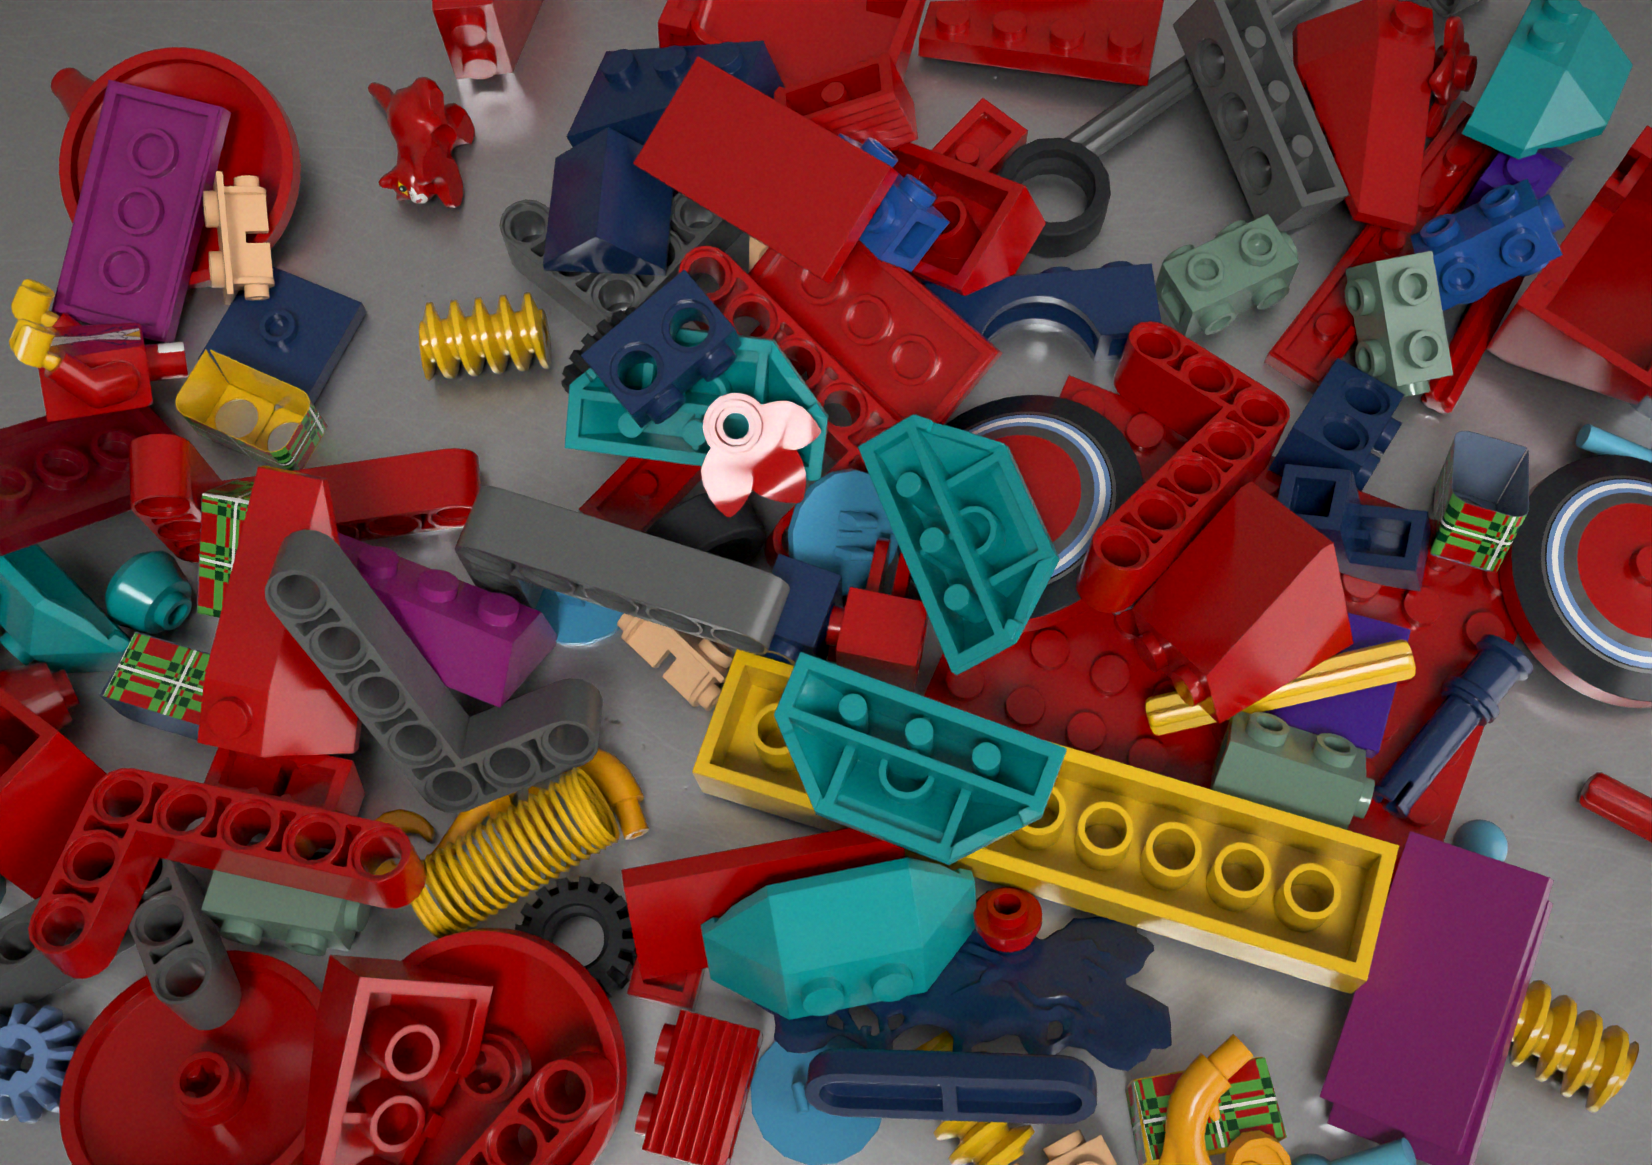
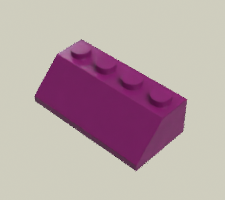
M338 532L340 547L447 687L501 708L556 646L557 634L542 612L518 603L509 595L489 592L458 580L450 572L430 569L398 556L391 549L372 546Z

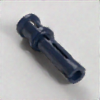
M1484 634L1476 643L1478 653L1459 677L1451 676L1442 686L1443 691L1441 692L1444 701L1374 787L1372 799L1376 803H1380L1383 798L1388 800L1382 807L1384 810L1398 818L1405 819L1413 805L1475 727L1492 723L1500 714L1497 705L1516 681H1525L1532 674L1533 665L1530 660L1510 642L1492 634Z

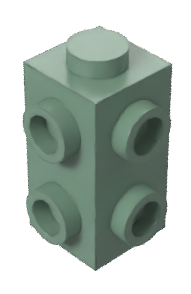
M1269 214L1249 223H1246L1245 220L1233 222L1222 229L1215 239L1196 248L1193 245H1185L1170 253L1162 262L1155 285L1157 298L1177 331L1189 338L1201 331H1204L1206 335L1214 334L1231 324L1237 314L1254 306L1258 310L1269 308L1281 301L1289 293V285L1300 263L1297 248L1292 238L1286 232L1278 230Z
M1432 251L1371 262L1345 269L1348 282L1345 287V301L1349 312L1354 317L1358 340L1355 358L1359 370L1405 394L1403 397L1430 392L1429 380L1453 375Z
M1241 711L1229 720L1213 764L1210 789L1347 830L1353 816L1364 818L1372 800L1375 780L1366 777V750L1355 747L1346 738L1332 733L1316 735L1288 726L1285 721L1269 713L1255 712L1249 714Z
M249 842L248 846L257 844L259 842ZM315 852L311 860L324 858L329 853ZM214 870L201 910L220 928L219 935L230 941L246 945H259L262 937L283 940L285 941V947L298 953L324 956L327 948L350 952L355 932L363 931L368 922L371 905Z

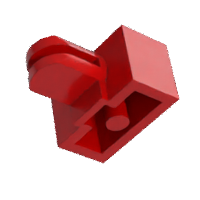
M878 537L866 590L850 587L846 606H833L826 637V644L830 645L828 661L836 662L838 666L914 693L926 640L929 616L922 601L907 598L911 573L902 552H900L891 595L882 593L890 556L891 539Z

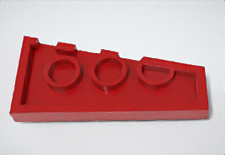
M1164 0L930 1L919 35L918 56L1148 86Z

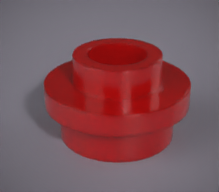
M1001 887L985 893L977 901L976 909L973 912L974 925L978 934L987 945L1001 952H1016L1026 948L1034 940L1042 926V908L1039 901L1029 892L1015 887Z

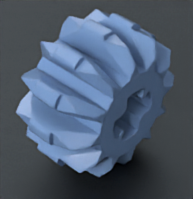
M18 1003L14 1004L10 1018L0 1014V1120L8 1121L16 1115L19 1122L35 1123L40 1121L43 1108L48 1111L59 1112L61 1089L66 1070L77 1048L73 1045L84 1031L78 1023L72 1021L63 1022L64 1014L61 1009L45 1005L37 1011L32 1004ZM25 1055L34 1057L29 1070L21 1068Z

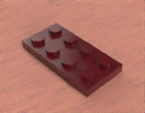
M149 406L47 422V417L43 416L0 429V556L131 511L129 444L132 440L149 434H176Z

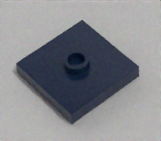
M272 266L275 286L269 288L270 298L259 301L245 300L244 290H239L198 360L206 349L223 374L210 351L213 350L303 390L314 404L367 311L362 302Z

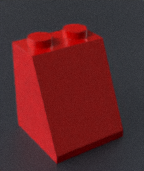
M432 0V10L456 79H487L498 74L513 73L543 0Z
M1252 481L1235 493L1132 608L1140 634L1134 638V644L1145 665L1153 672L1162 670L1171 679L1177 693L1188 706L1194 707L1198 704L1218 724H1221L1354 644L1334 542Z
M0 687V874L33 899L41 897L92 789L99 779L107 773L58 730L2 687ZM141 804L131 808L125 816L131 815Z

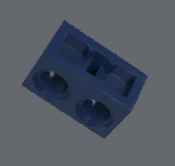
M683 270L581 354V356L638 426L643 428L651 420L655 424H660L675 414L686 401L683 393L701 378L710 382L723 374L735 362L737 355L734 351L741 346V342L733 325L690 275ZM700 321L709 326L707 337L697 346L684 347L675 341L678 330L688 322ZM640 363H651L657 366V376L654 382L647 388L632 390L625 386L626 375L633 366Z
M1337 358L1293 425L1268 470L1280 477H1283L1285 464L1352 470L1357 490L1361 492L1381 460L1380 457L1372 454L1371 450L1383 455L1402 425V422L1393 418L1392 415L1405 394Z
M779 554L771 573L784 580L791 589L768 652L756 655L795 666L800 652L826 661L830 646L826 644V637L831 612L834 605L843 607L842 575Z

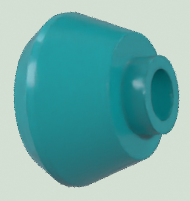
M165 551L142 552L127 560L110 580L105 593L107 614L109 619L116 625L151 634L160 633L164 630H173L184 622L191 611L192 602L190 598L192 588L171 554Z

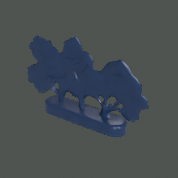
M1105 917L1073 918L1063 929L1055 931L1045 939H1039L1035 936L1029 946L1016 952H1001L991 948L975 928L927 992L909 995L893 1002L880 1001L866 1004L878 1018L880 1033L875 1036L871 1035L872 1026H861L859 1030L848 1011L849 1008L837 1010L829 1014H836L842 1020V1030L829 1028L827 1024L829 1015H812L789 1020L755 1003L774 1015V1040L787 1052L805 1054L823 1048L831 1039L840 1035L858 1043L864 1048L828 1049L818 1053L809 1063L805 1096L808 1102L819 1111L841 1117L1074 1124L1087 1119L1095 1112L1097 1106V1080L1094 1071L1084 1061L1072 1056L1056 1055L1067 1046L1084 1049L1110 1068L1129 1071L1138 1063L1145 1061L1152 1049H1166L1172 1045L1169 1007L1126 984V978L1141 971L1148 956L1154 952V945L1147 937L1137 933V927ZM902 1013L905 1019L900 1027L890 1030L888 1018ZM1058 1020L1063 1025L1062 1034L1059 1038L1047 1040L1049 1023ZM936 1025L945 1028L953 1036V1050H893V1040L914 1026ZM1005 1035H1014L1019 1037L1028 1054L972 1052V1047L980 1042H990Z

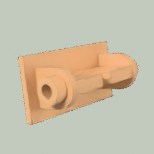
M216 171L213 185L214 190L203 191L206 228H217L219 251H209L208 253L211 288H223L224 305H231L234 290H244L245 300L259 301L269 299V288L275 286L270 243H246V234L268 233L269 231L266 189L259 187V178L257 176L250 175L237 176L234 178V186H224L222 171Z
M625 613L620 617L617 626L623 631L621 638L653 668H658L670 652L677 658L662 677L693 707L701 705L706 711H710L716 706L722 690L719 685L725 682L735 655L728 646Z

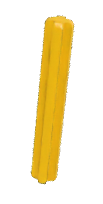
M1400 639L1335 654L1242 711L1249 714L1265 712L1411 679L1415 675L1416 669L1411 648L1406 640ZM1177 691L1152 696L1146 700L1145 708L1152 732L1156 735L1216 723L1198 704L1194 707L1188 706L1181 699Z

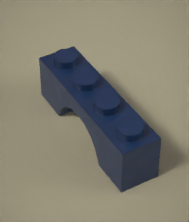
M1115 261L1105 264L1101 268L1084 270L1052 267L1042 271L1040 274L1009 276L966 296L927 280L922 282L988 341H991L1000 333L1020 325H1047L1058 328L1073 336L1082 344L1094 362L1120 360L1133 326L1149 321L1162 323L1152 263L1133 265L1127 261Z

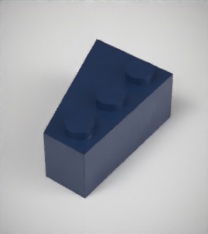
M764 41L724 42L721 44L692 46L674 45L663 48L606 51L566 137L571 146L575 147L609 127L644 146L698 56L773 99L775 90L779 86L785 87Z

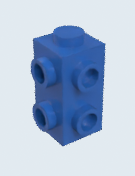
M841 133L838 135L890 165L892 168L898 162V158L890 150L873 138L868 137L864 144ZM899 174L859 240L879 260L912 272L949 224V221L932 205L937 196L929 187L910 174H907L904 178Z
M1527 178L1515 185H1502L1492 189L1481 198L1480 202L1454 215L1444 214L1430 220L1422 227L1421 231L1410 237L1415 254L1427 251L1433 252L1442 310L1445 311L1458 304L1473 303L1484 297L1490 289L1517 276L1524 277L1535 274L1542 270L1549 261L1562 256L1563 254L1555 232L1565 228V225L1551 195L1547 194L1538 199Z

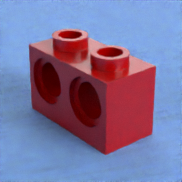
M218 747L204 781V784L356 817L365 796L354 761L325 754L259 757ZM264 831L259 834L268 835L269 831ZM329 844L321 848L332 850L335 845Z

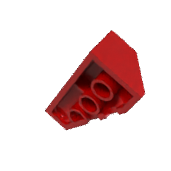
M1362 0L1297 24L1292 32L1293 64L1303 88L1309 91L1315 106V116L1322 131L1326 132L1335 154L1334 160L1350 194L1345 198L1352 219L1411 233L1416 226L1431 95L1429 79L1433 74L1435 59L1433 9L1420 6L1411 1Z
M911 142L905 143L899 149L892 151L898 158V162L893 168L903 178L910 174L929 187L937 196L932 205L949 221V224L913 269L912 273L915 276L966 296L1017 272L1046 224L1025 185Z
M265 465L257 468L204 677L197 743L259 757L354 753L359 749L362 721L270 609L265 599V586L279 547L284 538L292 532L304 529L319 531L328 535L340 546L328 478Z
M330 955L314 1029L302 1165H413L427 1138L434 1140L446 1119L440 1113L459 1077L462 1076L467 1079L478 1058L493 986L486 982L399 960Z

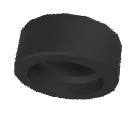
M1063 138L1037 139L1018 147L1004 162L999 176L1022 184L1024 181L1038 175L1055 174L1071 179L1083 189L1087 196V205L1084 212L1080 216L1066 222L1045 221L1044 228L1028 252L1042 258L1067 257L1085 249L1099 235L1111 196L1109 174L1099 157L1080 143Z
M707 492L677 505L656 520L645 532L652 536L745 565L760 552L766 542V531L748 500L734 516L727 517L716 508Z

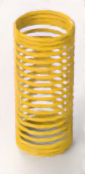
M573 767L572 772L567 771L566 775H560L558 783L550 781L548 789L540 787L538 795L529 793L527 801L519 799L517 807L509 805L507 813L499 811L497 819L488 817L486 825L478 823L476 831L468 830L466 837L457 836L455 843L447 842L445 849L437 848L435 855L427 854L425 860L421 859L426 872L425 884L437 899L443 913L433 901L426 886L419 897L411 902V905L422 924L437 939L466 931L469 927H476L479 921H487L489 915H497L499 909H507L510 902H518L520 896H528L530 890H538L540 884H548L551 878H559L561 872H569L571 865L579 866L581 859L590 860L592 853L600 854L601 849L606 850L607 846L612 847L613 843H618L620 832L613 812L590 776L582 769ZM555 790L564 799L573 819L581 830L582 836L571 823L559 802ZM545 796L554 805L571 836L573 844L566 837L549 809ZM534 801L543 810L548 822L557 834L563 850L554 841L549 829L538 814ZM523 806L532 815L538 829L549 844L553 857L544 848L539 835L526 817ZM513 812L520 818L532 843L538 849L543 864L535 856L526 836L515 822ZM503 819L509 823L518 843L530 859L534 872L526 864L520 849L505 828ZM492 824L499 829L505 845L521 867L523 877L516 871L510 855L494 833ZM482 830L488 835L495 852L511 874L514 885L507 879L500 861L483 838ZM471 835L478 841L484 857L473 844ZM461 841L467 846L472 860L462 849ZM581 846L586 849V854L582 853ZM451 848L456 851L460 863L452 855ZM571 853L576 856V860L571 859ZM440 854L446 857L449 868L441 860ZM561 859L566 862V866L561 865ZM430 860L434 861L435 864H436V866L433 865V864L430 862ZM551 866L556 869L555 872H551ZM490 867L501 881L504 891L496 884ZM540 871L546 875L545 878H541ZM480 874L491 887L494 898L487 892ZM530 878L535 881L534 885L531 884ZM472 884L482 895L484 905L478 900ZM520 884L525 887L524 891H521ZM510 891L515 893L514 897L510 896ZM463 892L472 902L474 911L467 905ZM500 897L505 900L504 903H500Z

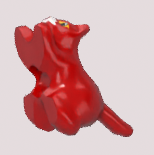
M428 77L416 78L410 86L396 90L395 94L385 85L376 82L369 84V93L380 103L387 114V123L397 143L398 152L397 165L381 177L378 182L380 187L393 189L397 193L396 200L398 201L409 200L417 204H425L437 194L447 208L454 209L460 206L463 198V181L458 166L451 154L453 148L459 145L471 144L475 137V128L466 110L456 103L444 105L442 90L435 81Z

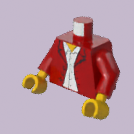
M25 279L18 287L11 303L12 313L18 321L9 339V346L19 361L38 368L47 422L148 407L153 404L150 382L188 378L183 342L144 345L142 326L138 323L82 325L66 312L59 316L48 310L55 293L46 285L33 279Z

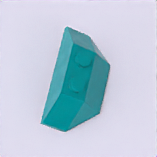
M1531 0L1462 134L1516 159L1535 155L1537 150L1541 148L1562 147L1602 135L1633 64L1597 14L1583 7L1578 0Z
M681 327L676 334L675 341L684 347L697 346L705 340L709 331ZM738 335L741 346L734 351L737 358L723 374L710 382L701 378L683 393L686 401L675 414L660 424H655L651 420L643 428L638 426L594 372L588 369L569 384L564 448L702 466L711 448L703 433V419L708 407L723 395L742 393L755 398L761 405L783 400L793 402L803 407L814 418L821 429V434L810 444L797 451L803 460L806 480L818 481L822 478L829 415L774 339ZM640 363L633 366L626 375L625 386L632 390L647 388L654 382L657 376V366L651 363ZM740 413L730 414L724 422L725 432L731 438H743L749 430L747 418Z
M914 414L858 446L951 672L959 675L1016 644L1060 558L1009 447L1004 443L961 429L934 423L930 419Z
M38 544L0 556V625L6 630L0 637L1 644L25 666L36 659L40 663L46 662L52 672H57L61 669H64L66 673L113 672L128 647L131 638L109 619L102 608Z
M803 652L799 654L774 713L775 720L816 815L947 865L1041 819L1067 752V748Z
M902 858L767 885L733 905L721 918L713 917L701 924L711 980L789 1020L812 1015L825 1016L841 1009L880 1001L893 1002L909 995L927 992L975 929L973 915L976 909L975 879L972 870L958 868L953 871L940 864Z

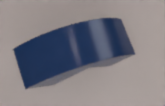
M1285 464L1278 501L1334 542L1339 572L1385 586L1421 591L1432 533L1428 511L1362 505L1352 470Z

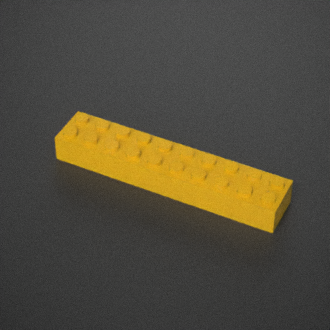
M736 649L692 770L701 791L828 832L850 828L815 814L775 720L774 713L794 666ZM1062 746L1067 748V752L1041 819L950 865L904 848L905 856L940 864L954 871L958 868L972 870L973 876L1005 887L1019 888L1040 898L1352 994L1368 979L1399 845Z

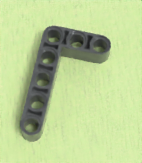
M678 193L673 200L668 262L671 265L667 267L666 276L583 272L578 276L567 277L564 276L567 271H545L543 267L549 207L536 200L525 199L517 201L506 208L501 216L499 225L514 267L595 332L598 331L596 325L603 319L611 322L614 312L608 311L609 307L616 303L626 302L631 304L630 307L637 309L676 277L680 263L689 251L696 247L711 246L725 252L743 233L738 228ZM699 221L711 223L707 227L700 229L689 227ZM541 235L535 241L521 242L527 236ZM696 273L690 277L696 282L704 273Z
M483 486L479 489L455 546L456 554L476 587L492 593L509 595L518 603L536 609L542 591L546 588L754 654H766L768 652L791 589L784 580L764 570L494 486Z
M305 529L292 532L284 538L265 586V599L270 609L425 801L433 808L448 813L468 811L572 770L573 767L582 766L594 758L598 752L603 699L600 691L591 683L582 679L572 678L559 680L507 701L501 708L495 706L469 717L332 538L319 531Z
M159 858L116 956L136 945L152 990L157 998L190 1026L198 1030H212L225 1024L237 1011L242 996L240 983L215 923L201 910L205 898L197 879L182 863ZM113 865L107 866L100 871L95 880L107 874ZM40 897L0 919V1014L7 1017L11 1016L14 1004H33L75 980V978L63 974L30 941L28 927ZM83 928L72 933L66 940L65 945L76 940L83 931Z

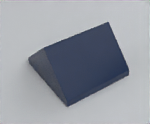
M607 127L555 158L543 258L545 271L666 276L674 189L633 164L643 145Z

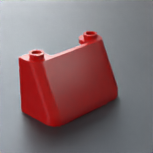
M667 0L658 20L659 48L674 45L692 46L721 44L724 42L764 41L785 88L790 82L797 85L801 79L809 81L813 75L820 77L824 71L832 73L836 67L844 69L848 63L855 66L859 59L866 62L871 55L878 58L882 52L890 54L904 81L926 0Z
M1647 125L1561 243L1560 248L1563 255L1549 261L1532 281L1485 349L1506 363L1634 405L1639 404L1645 396L1652 399V128Z

